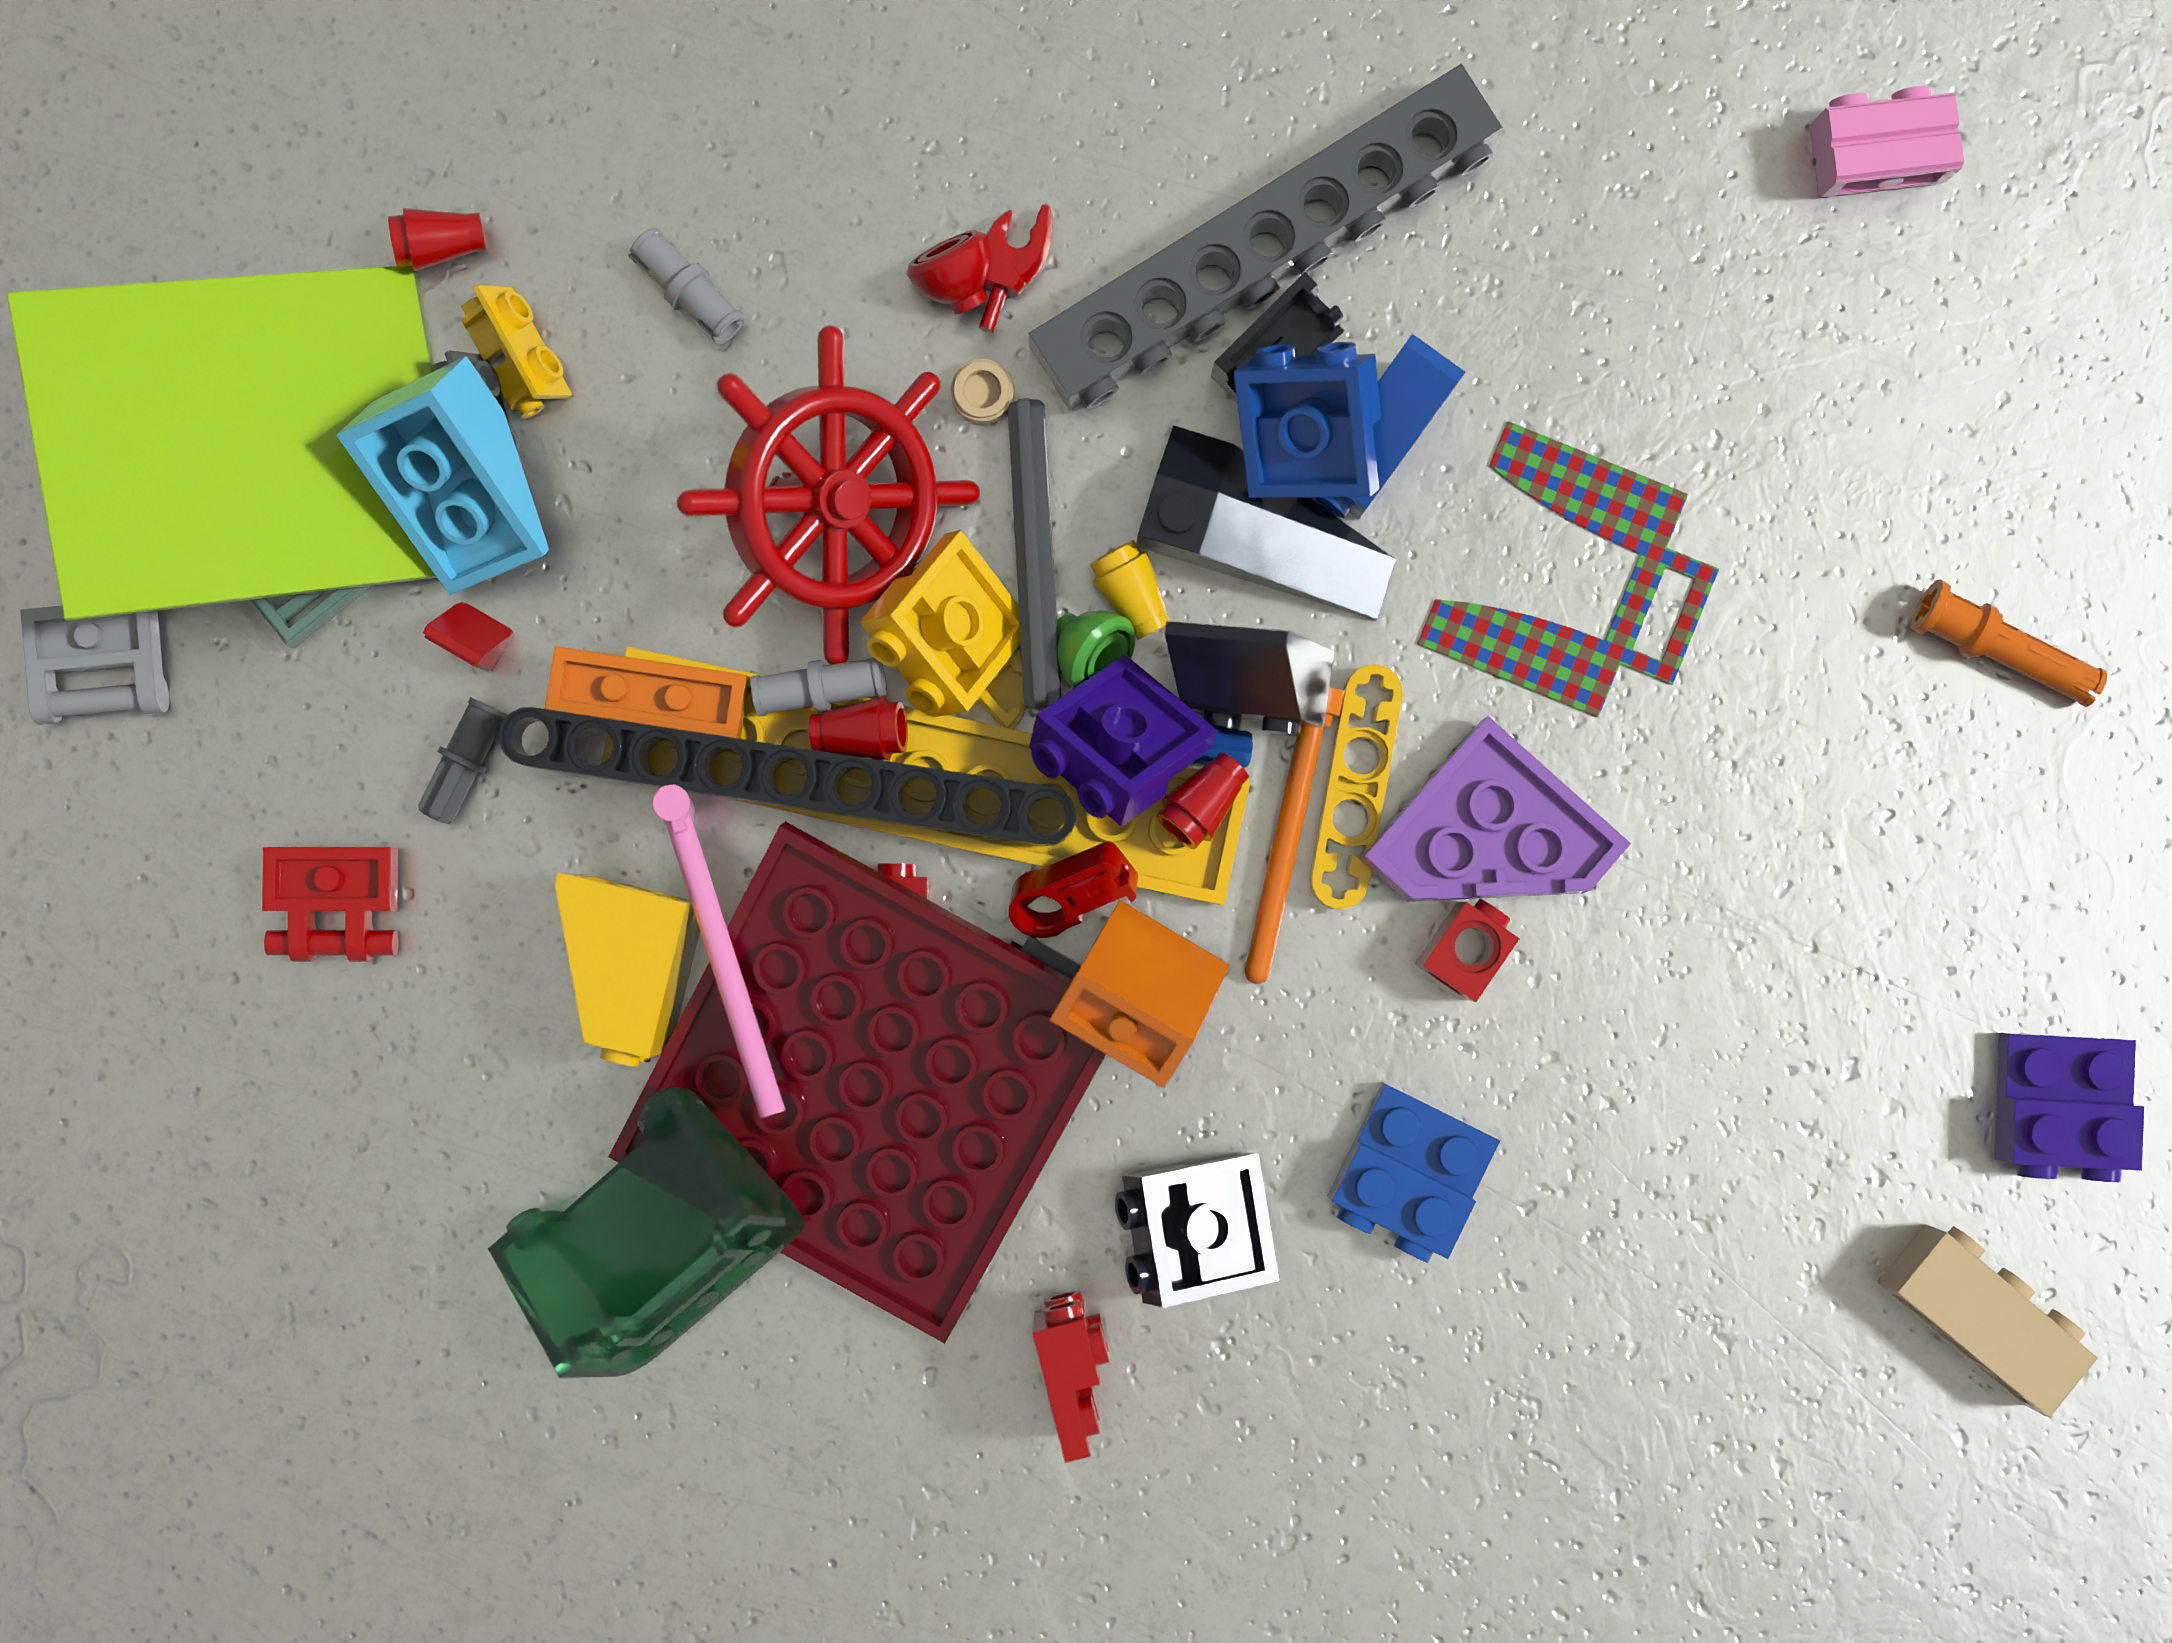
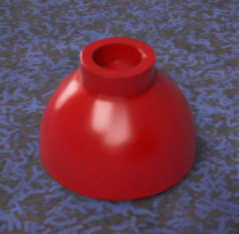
M971 230L953 236L929 248L909 263L906 275L911 283L926 297L936 302L950 304L955 315L977 307L988 298L983 288L991 268V251L986 234L977 230Z

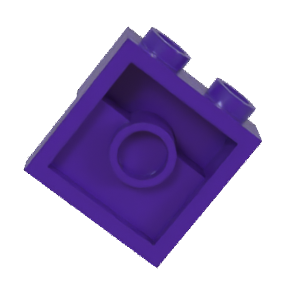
M1124 654L1036 714L1029 749H1031L1034 764L1043 775L1051 779L1061 775L1078 790L1079 801L1091 816L1098 819L1109 816L1120 827H1123L1165 796L1169 781L1173 776L1213 748L1218 730Z
M1999 1032L1994 1159L2017 1164V1176L2038 1179H2058L2059 1167L2081 1168V1179L2099 1182H2122L2123 1170L2142 1171L2144 1106L2134 1104L2136 1040Z

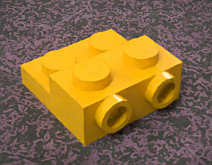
M961 530L944 534L910 576L895 579L860 620V624L871 636L867 641V648L871 655L883 665L896 667L910 684L906 689V696L910 703L919 711L935 715L936 717L968 712L1021 644L1019 605Z

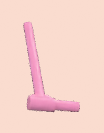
M677 785L663 786L654 795L653 808L667 826L760 1119L785 1111L693 824L695 820L694 804L683 788Z

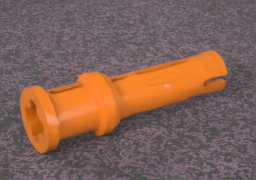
M1941 579L1936 580L1929 586L1913 613L1910 628L1919 634H1925L1929 631L1957 645L1958 652L1967 658H1979L1985 655L2077 701L2084 707H2089L2096 701L2095 696L2089 694V690L2100 695L2106 685L2108 678L2106 670L2096 668L2004 622L2003 615L1996 606L1990 603L1979 606L1951 592V585Z

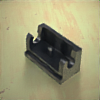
M1306 272L1214 361L1211 378L1236 403L1237 394L1234 371L1251 359L1256 358L1255 351L1257 349L1270 345L1290 344L1294 346L1295 357L1317 356V347L1334 343L1344 333L1345 330L1340 326L1344 318L1340 308L1334 305L1330 309L1320 300L1317 295L1319 292L1318 284Z

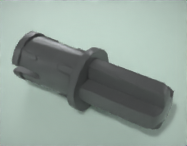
M472 697L469 698L467 702L469 704L447 747H439L437 752L443 756L418 804L419 811L441 823L450 824L454 821L477 773H485L487 768L482 763L502 721L507 717V714Z

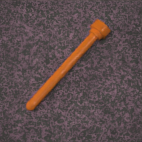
M1329 687L1324 727L1331 728L1333 716L1340 717L1345 691ZM1301 726L1300 736H1296L1245 966V976L1254 984L1264 983L1270 975L1324 732L1322 727Z

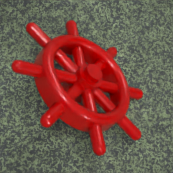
M828 325L819 331L817 338V386L793 390L778 397L766 406L737 375L727 373L719 378L717 382L719 395L747 424V427L742 432L732 452L726 473L725 488L686 490L677 497L676 504L678 510L683 515L689 517L725 515L735 549L747 569L752 573L725 606L723 619L726 624L735 628L746 624L772 592L786 600L801 605L823 608L824 657L829 664L846 662L849 657V608L859 607L878 600L895 579L910 576L916 569V565L919 563L931 538L937 507L963 506L976 503L980 496V489L971 480L937 481L930 452L918 429L913 424L941 388L939 377L932 372L920 374L895 404L870 391L845 386L843 333L836 326ZM845 415L861 422L872 431L847 462ZM816 416H819L820 463L792 434L797 427ZM888 454L895 470L897 482L867 483L866 479ZM776 455L792 473L783 472V478L775 476L771 480L769 487H765L770 465ZM897 508L894 524L888 537L867 515L870 509ZM794 512L799 519L776 545L771 536L765 514ZM847 532L873 558L863 568L851 575H848ZM820 534L822 581L812 579L793 567Z

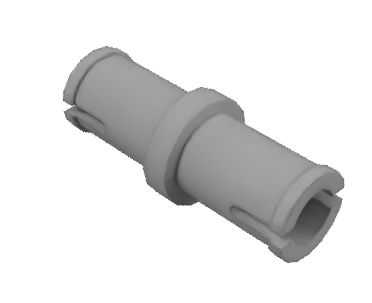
M651 228L637 238L629 250L631 253L628 254V257L634 263H637L665 290L664 299L675 310L683 308L711 336V339L717 345L727 342L739 331L744 323L745 315L740 310H737L708 282L710 274L699 263L690 264L663 237V234L657 228Z
M874 657L831 665H824L822 660L810 661L807 664V669L767 676L757 675L751 678L752 698L759 717L769 713L814 707L817 713L829 711L833 703L887 695L883 664Z

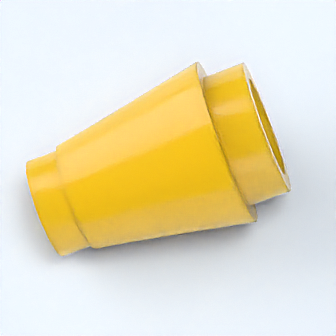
M1134 540L1111 550L1089 564L1096 576L1092 583L1119 615L1131 621L1137 639L1143 638L1166 625V621H1171L1165 611L1166 607L1148 552H1140Z

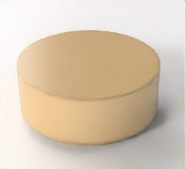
M974 359L965 363L957 370L951 382V397L954 407L963 419L975 425H991L1000 421L1008 414V407L1014 401V386L1010 374L1001 364L990 359Z

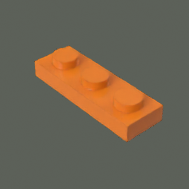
M554 646L545 709L741 739L750 677L738 673Z

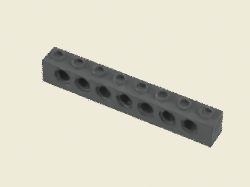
M1461 63L1028 333L1030 349L1069 410L1081 403H1084L1087 409L1093 408L1114 395L1119 390L1116 381L1137 369L1141 376L1146 375L1167 362L1173 355L1169 348L1188 336H1191L1194 342H1198L1216 332L1226 323L1223 315L1244 302L1247 308L1251 309L1269 299L1280 289L1277 281L1294 270L1298 269L1302 275L1304 272L1308 274L1319 268L1333 256L1330 248L1350 235L1354 242L1367 238L1387 222L1384 214L1403 202L1408 209L1420 205L1440 189L1437 181L1458 169L1461 176H1464L1482 166L1494 155L1491 148L1503 127ZM1420 133L1431 134L1439 140L1443 151L1436 155L1423 154L1415 148L1412 137ZM1367 166L1378 167L1387 174L1390 184L1380 189L1370 188L1360 180L1358 171ZM1314 199L1325 200L1334 207L1337 217L1329 222L1314 221L1307 215L1304 205ZM1269 232L1276 235L1282 241L1284 249L1277 255L1264 256L1254 250L1250 239L1258 233ZM1216 265L1223 268L1229 274L1231 282L1222 289L1211 290L1201 285L1196 277V273L1205 266ZM1163 298L1175 306L1178 314L1173 320L1159 324L1150 321L1144 315L1142 308L1152 299ZM1109 331L1117 334L1122 339L1124 347L1115 356L1101 357L1090 349L1088 343L1095 334Z

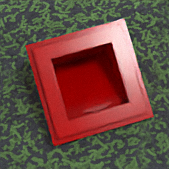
M460 602L428 623L422 633L425 634L424 638L470 665L488 672L489 670L493 671L512 640L514 632L511 628L468 603Z

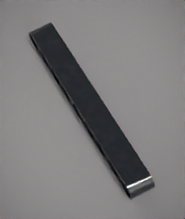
M523 707L511 712L503 720L499 730V744L503 753L511 761L540 770L658 788L666 785H677L686 792L1037 846H1055L1064 842L1072 834L1076 823L1075 807L1071 798L1062 790L1046 785L535 707ZM541 721L545 724L549 734L547 746L541 753L529 756L522 746V735L530 724ZM599 731H606L613 741V752L605 763L593 766L585 755L587 740ZM671 741L678 751V761L671 772L657 776L651 771L649 766V753L657 743ZM734 750L742 760L743 769L741 775L734 783L720 786L712 775L713 761L720 753ZM789 760H798L806 768V784L800 792L785 796L778 790L775 784V774L783 763ZM852 770L865 771L872 781V790L869 797L858 805L845 804L838 792L841 778ZM924 779L930 781L936 790L937 799L934 807L923 815L909 814L902 804L904 788L914 780ZM979 789L994 791L1001 800L999 816L994 822L987 825L972 823L965 813L967 798ZM1042 799L1058 801L1066 812L1064 826L1052 835L1036 833L1029 824L1028 814L1031 807Z

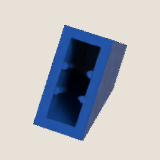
M1412 333L1378 381L1382 418L1373 425L1379 489L1371 497L1314 498L1327 510L1341 518H1345L1349 512L1357 519H1360L1465 374V371Z

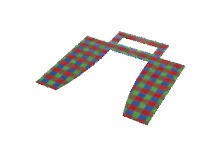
M1507 421L1489 466L1516 487L1563 517L1609 541L1639 553L1640 556L1606 640L1548 620L1506 609L1468 602L1435 599L1417 644L1596 717H1599L1620 664L1673 685L1719 571V568L1667 548L1688 494ZM1667 567L1694 578V582L1661 661L1636 651L1633 647L1664 570Z

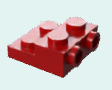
M1080 1290L1069 1291L1046 1298L1044 1300L1046 1309L1035 1311L1032 1330L1065 1463L1091 1457V1436L1100 1434L1098 1424L1100 1417L1092 1387L1100 1385V1365L1110 1363L1108 1356L1109 1347L1101 1315L1097 1313L1088 1316L1085 1300Z

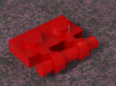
M263 847L262 911H288V930L266 931L264 937L266 955H289L290 960L293 962H313L317 955H346L350 962H370L373 956H395L399 946L397 931L374 930L372 926V911H397L398 848ZM315 911H345V930H317L315 926Z

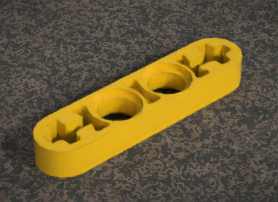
M1366 665L1357 669L1347 679L1343 689L1345 695L1341 714L1336 725L1309 876L1310 889L1313 896L1322 905L1331 909H1347L1358 904L1365 897L1369 887L1372 870L1354 855H1348L1346 874L1356 878V886L1354 889L1344 890L1341 894V899L1331 897L1332 888L1327 884H1322V875L1324 872L1335 871L1339 852L1330 854L1325 852L1327 840L1343 847L1363 846L1364 855L1378 838L1403 698L1402 685L1398 676L1391 669L1382 665ZM1371 677L1380 679V689L1389 692V701H1383L1376 705L1372 723H1386L1384 734L1369 727H1348L1349 716L1359 721L1364 717L1366 702L1364 698L1356 696L1355 689L1356 687L1368 684ZM1365 738L1376 746L1379 752V761L1372 772L1357 774L1346 766L1344 750L1346 745L1353 739ZM1345 800H1353L1360 803L1368 814V823L1365 830L1355 837H1347L1340 834L1333 824L1332 814L1334 809L1340 802Z

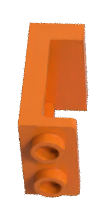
M1119 900L1049 1021L1165 1088L1194 1043L1230 964Z

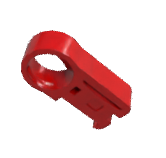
M1103 842L1042 869L1029 871L1018 877L1012 886L1008 917L1015 928L1028 936L1030 935L1034 938L1058 936L1066 929L1081 924L1084 913L1123 897H1127L1132 903L1136 899L1138 873L1117 845L1112 842ZM1046 896L1055 900L1062 908L1046 913L1037 912L1027 906L1035 899Z

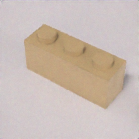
M1925 1224L1877 1283L2022 1404L2050 1418L2098 1359L2096 1355L2080 1343L2085 1332L2055 1309H2051L2047 1315L2029 1301L2035 1294V1291L2009 1270L2002 1267L1998 1273L1994 1272L1979 1259L1985 1252L1984 1248L1966 1233L1954 1226L1947 1233Z

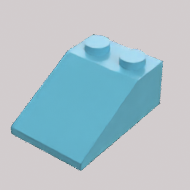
M467 356L374 400L336 435L449 595L540 558L549 550L504 410Z

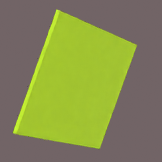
M386 266L7 292L64 622L437 578L336 436L374 400L432 373L412 266L401 268Z

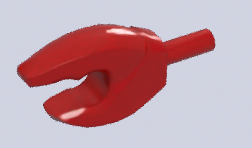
M1043 204L1041 206L1036 223L1030 230V240L1024 247L1014 248L1006 241L1012 224V210L1000 215L986 233L991 251V268L984 287L991 290L979 325V329L982 331L994 332L1006 296L1010 298L1018 297L1043 268L1048 257L1052 239L1053 215L1049 205Z

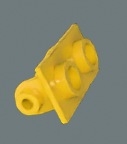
M479 284L474 286L473 290L477 297L468 300L462 305L461 308L465 314L462 323L484 361H492L501 353H504L507 360L497 366L495 371L500 380V391L511 411L518 410L521 417L525 419L538 414L544 409L541 399H569L573 396L563 378L564 371L560 360L552 350L545 346L532 322L533 313L527 301L513 287Z

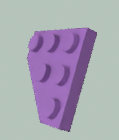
M1487 716L1479 722L1364 853L1360 860L1407 902L1581 894L1589 892L1595 887L1631 843L1495 721Z

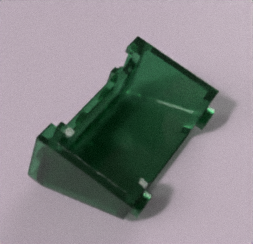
M671 1087L651 1096L643 1105L644 1113L637 1122L638 1128L645 1138L639 1146L566 1210L543 1212L540 1208L526 1210L515 1216L507 1224V1232L488 1248L559 1378L618 1377L647 1365L788 1246L805 1227V1220L791 1198L697 1094L691 1090Z

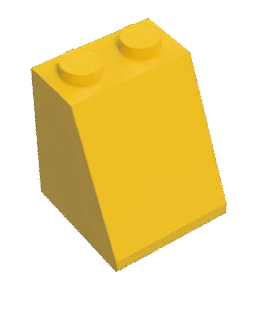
M558 872L555 889L584 1043L602 1047L600 1058L610 1062L628 1066H639L640 1062L649 1063L652 1057L662 1054L678 1023L700 934L690 899L586 874Z

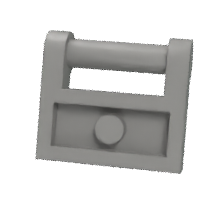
M62 606L20 610L28 707L35 724L59 723L62 716L141 709L144 714L167 712L169 708V690L167 682L163 677L158 611L64 622ZM134 666L135 684L59 691L56 687L55 673Z

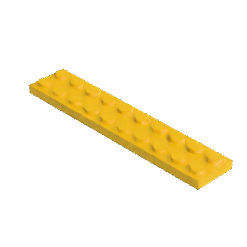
M627 646L625 657L748 675L750 681L741 739L812 750L809 739V719L812 714H821L823 712L817 713L814 707L769 713L759 717L754 707L751 691V678L759 674ZM870 698L833 703L830 710L867 701ZM904 706L908 725L907 749L904 753L892 754L890 760L882 761L1046 785L1060 789L1071 798L1075 807L1076 823L1072 834L1064 842L1055 846H1037L736 800L1041 867L1049 866L1103 842H1112L1117 845L1137 871V887L1224 906L1251 780H1246L1242 785L1240 792L1210 842L1203 840L1196 849H1191L1175 839L1157 820L1156 815L1164 807L1162 798L1123 827H1120L1109 816H1105L1102 819L1091 816L1081 805L1078 798V790L1061 775L1051 779L1038 770L1033 762L1031 749H1029L1032 733L949 715L936 717L935 715L923 713L917 708ZM608 733L601 764L605 763L613 752V741ZM671 741L657 743L651 749L648 756L651 771L657 776L671 772L678 761V751ZM734 750L720 753L714 759L712 775L720 786L730 785L740 777L743 768L739 754ZM789 760L783 763L775 774V784L778 790L785 796L800 792L807 781L806 768L798 760ZM1186 767L1173 776L1169 781L1165 796L1199 769ZM863 770L847 772L841 778L838 785L841 800L847 805L863 803L869 797L872 790V781ZM924 779L910 782L902 793V804L905 810L912 815H923L929 812L934 807L937 799L934 785ZM979 789L973 792L967 798L965 804V813L968 819L977 825H987L994 822L1001 811L999 796L994 791L988 789ZM1042 799L1031 807L1028 814L1029 824L1036 833L1052 835L1064 826L1066 812L1058 801Z

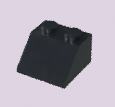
M1166 621L1164 635L1179 699L1196 713L1204 715L1203 719L1214 728L1239 731L1241 730L1242 720L1263 722L1262 732L1284 736H1300L1301 726L1324 728L1334 651L1290 631Z

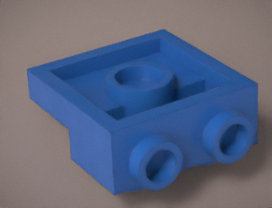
M1335 342L1317 347V356L1295 357L1293 345L1277 344L1257 349L1255 351L1256 358L1251 359L1234 371L1249 498L1371 497L1379 489L1373 425L1382 417L1375 354H1357L1355 343Z
M1382 1082L1327 1197L1333 1203L1341 1206L1336 1217L1350 1226L1371 1234L1375 1224H1378L1398 1234L1394 1243L1396 1248L1426 1263H1429L1433 1252L1449 1259L1476 1203L1473 1196L1500 1140Z

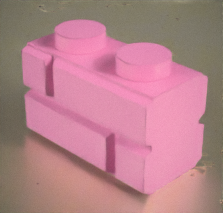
M1914 86L1893 93L1891 96L1892 100L1869 102L1868 95L1865 93L1843 95L1831 100L1829 107H1826L1811 123L1810 129L1813 156L1816 158L1815 171L1818 195L1828 197L1946 183L1962 169L1964 163L1961 133H1958L1957 129L1959 118L1956 95H1953V93L1932 95L1931 87Z

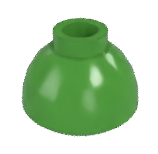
M1099 610L1085 612L1079 616L1068 613L1057 620L1058 664L1062 677L1072 689L1124 654L1130 659L1132 658L1135 647V631L1131 621L1113 612Z

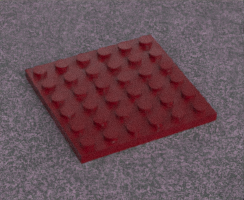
M785 821L779 826L727 926L785 1111L760 1119L709 961L608 1157L945 1344L1106 1054L1049 1021L1072 983V978Z

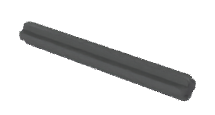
M1023 398L1012 402L1008 407L1023 696L1026 708L1043 710L1062 697L1060 668L1057 656L1058 626L1045 405L1041 400Z

